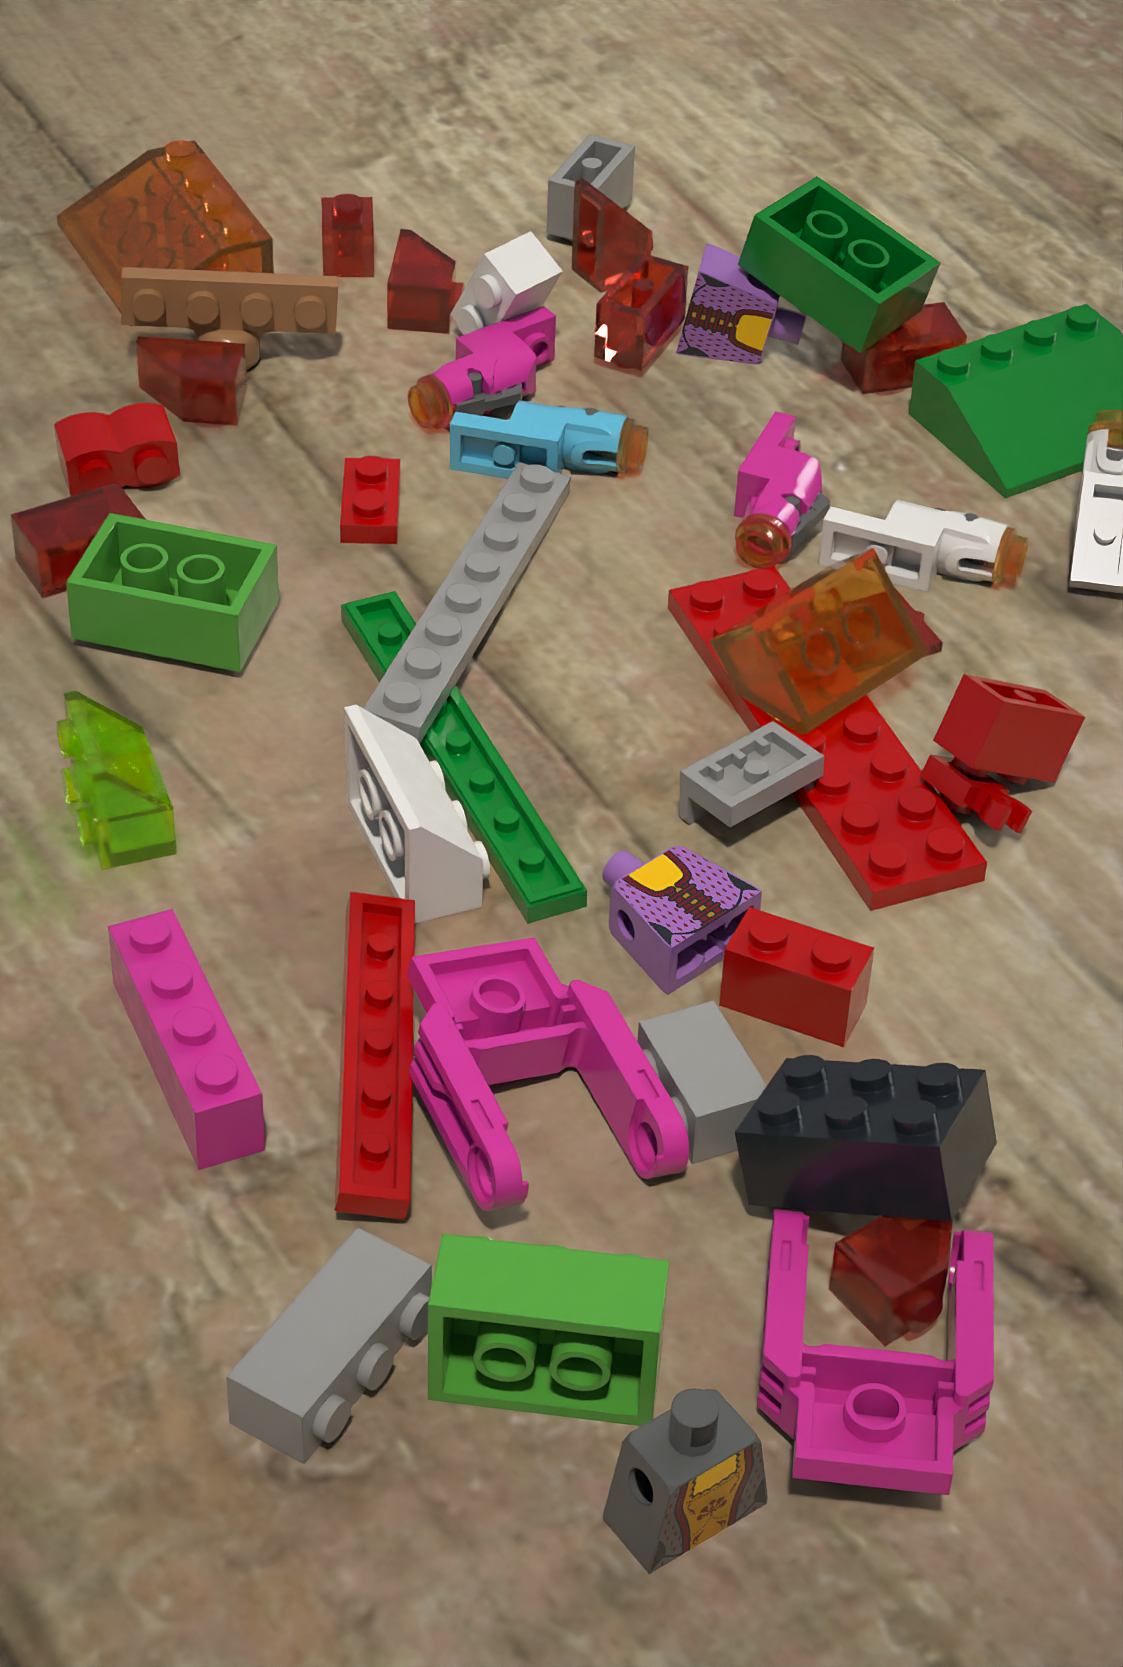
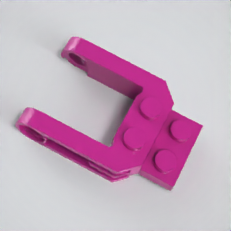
M535 937L411 957L407 977L427 1014L419 1026L418 1034L420 1038L414 1047L415 1058L410 1064L409 1074L474 1200L482 1210L490 1211L520 1205L525 1202L529 1190L528 1181H522L520 1161L516 1149L507 1134L509 1123L488 1085L559 1073L562 1069L570 1066L577 1068L632 1166L642 1178L650 1179L676 1174L686 1168L689 1158V1140L685 1123L607 991L580 980H572L569 986L562 984Z
M774 1209L768 1259L757 1407L795 1440L792 1478L949 1495L953 1477V1452L985 1431L986 1411L989 1410L990 1391L993 1389L994 1384L993 1233L963 1229L962 1232L954 1231L948 1278L947 1361H943L932 1355L833 1344H823L820 1346L805 1345L803 1343L809 1251V1244L806 1243L810 1216L803 1215V1212Z

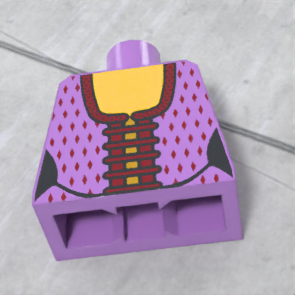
M706 243L676 353L693 357L757 364L761 362L768 337L798 345L807 315L777 306L780 295L771 288L761 284L757 278L738 265L739 256Z
M673 846L645 864L629 851H619L607 862L602 874L603 881L611 886L609 929L612 936L667 995L724 959V949L748 908L752 907L760 910L762 891L759 888L683 846Z

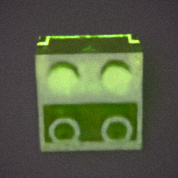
M78 691L63 693L66 719L56 721V731L62 756L64 759L70 758V767L61 769V779L67 804L69 806L79 804L80 809L75 810V818L82 846L93 845L102 870L177 854L173 805L143 727Z

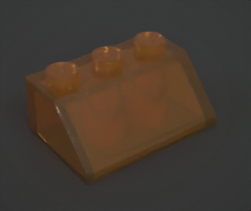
M874 548L831 564L709 640L737 694L800 735L812 731L929 654Z

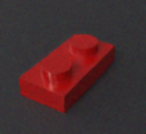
M378 456L345 458L340 517V543L397 544L400 459L381 458Z

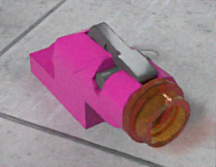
M545 306L457 337L456 360L441 366L432 374L419 378L417 384L409 388L408 405L415 421L423 428L430 426L436 429L450 428L455 412L484 416L493 412V409L516 404L519 400L522 401V397L536 391V367L554 361L556 315Z
M777 411L774 412L745 458L737 475L734 516L743 519L735 532L736 551L743 562L757 569L771 567L784 561L791 550L796 549L809 536L810 531L825 517L830 508V500L822 494L820 462L800 452L801 442L794 439L796 416Z

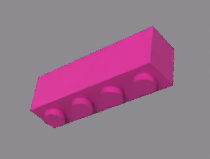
M173 909L108 926L113 984L198 1170L265 1151L262 1092Z

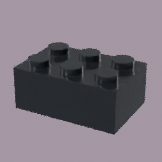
M816 1055L786 1058L734 1132L749 1205L952 1222L997 1144L986 1070L958 1068L950 1063H934L928 1066L890 1064L882 1059H868L860 1062L830 1061Z

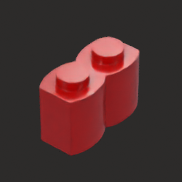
M137 403L122 407L110 415L97 412L79 413L63 418L54 424L58 458L70 495L89 497L109 494L122 488L124 485L153 487L170 482L180 476L177 442L163 405Z

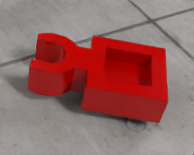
M930 754L920 777L939 791V796L948 808L962 814H970L973 809L984 823L995 830L1001 831L1005 824L1016 833H1022L1032 814V810L1017 799L1008 796L1010 790L988 774H986L985 778H979L959 770L951 763V757Z

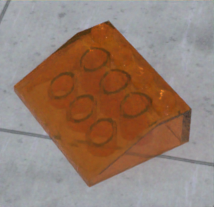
M195 140L172 141L165 147L146 151L57 215L58 226L120 313L122 267L274 274L273 238Z

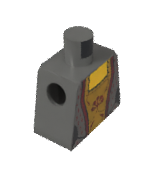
M692 1388L681 1391L674 1397L670 1410L631 1431L622 1441L603 1512L604 1522L648 1574H651L767 1504L768 1496L760 1439L755 1431L717 1390Z

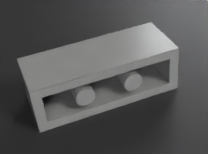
M357 1227L226 1376L229 1423L305 1464L323 1441L330 1443L338 1437L348 1421L352 1406L367 1389H377L383 1383L391 1369L394 1356L409 1338L413 1340L418 1339L428 1328V1302L432 1287V1265Z

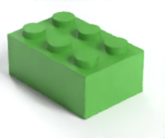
M109 513L66 582L71 638L97 643L102 646H112L152 654L158 657L172 658L218 669L241 672L279 602L277 545Z
M442 1234L428 1302V1400L642 1426L651 1421L654 1416L662 1354L669 1260L644 1258L635 1254L619 1255L568 1249L559 1245L543 1246L493 1240L484 1236L467 1237Z

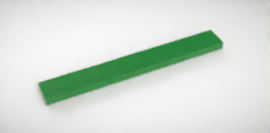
M396 591L341 605V621L380 683L414 629L416 622ZM455 685L420 743L429 762L434 760L438 762L443 773L447 794L452 801L458 800L462 805L468 828L476 841H481L484 845L490 864L527 924L587 907V889Z

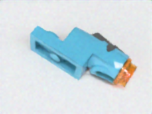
M520 400L516 404L510 420L455 412L450 423V469L508 479L518 462L528 465H542L562 474L564 468L592 473L613 471L627 474L629 469L641 470L644 465L649 429L647 426L636 425V419L628 418V415L598 411L595 408L551 406Z

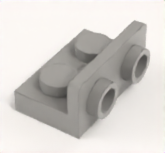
M772 721L680 771L679 816L688 824H692L711 813L727 826L732 827L822 777L824 772V755Z

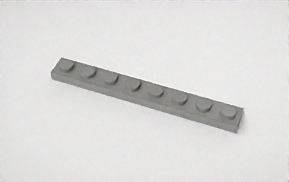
M518 462L363 709L415 737L419 744L421 743L568 497L571 476L553 472L548 467L542 465H528Z

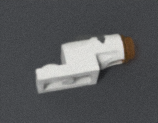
M1122 410L1100 411L1096 413L1094 423L1088 426L1073 538L1074 549L1069 587L1123 594Z
M896 500L886 520L830 507L823 521L819 565L924 592L929 591L937 573L974 582L983 580L1002 584L1004 580L1018 582L1026 560L1029 538L1017 535V530L1009 527V524L978 517L972 513L947 511L942 508L933 509L901 500Z

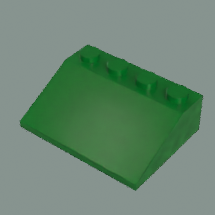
M1083 304L1039 320H1032L1027 324L997 334L987 335L982 339L952 349H945L940 353L915 361L909 415L1004 498L1082 471L1086 438L1090 432L1109 429L1107 446L1120 448L1123 446V335L1116 326L1100 315L1095 309L1091 308L1088 304Z

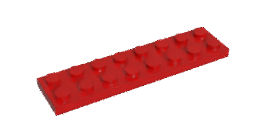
M775 566L753 569L745 573L710 581H700L692 585L669 590L668 610L749 731L753 732L774 721L824 755L823 776L793 792L792 795L870 911L985 881L988 862L934 787L920 777L922 771Z

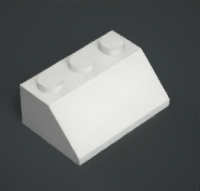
M358 705L344 707L346 803L394 897L415 900V924L482 907L483 879L490 877L488 855L481 841H472L467 831V821L460 802L449 799L445 791L443 773L438 762L435 760L429 762L415 737Z

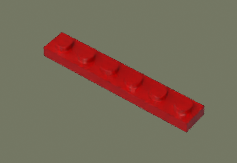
M350 892L345 921L334 1209L337 1212L405 1220L410 1205L412 1078L409 1074V1069L413 1061L414 989L407 974L411 957H414L415 900Z

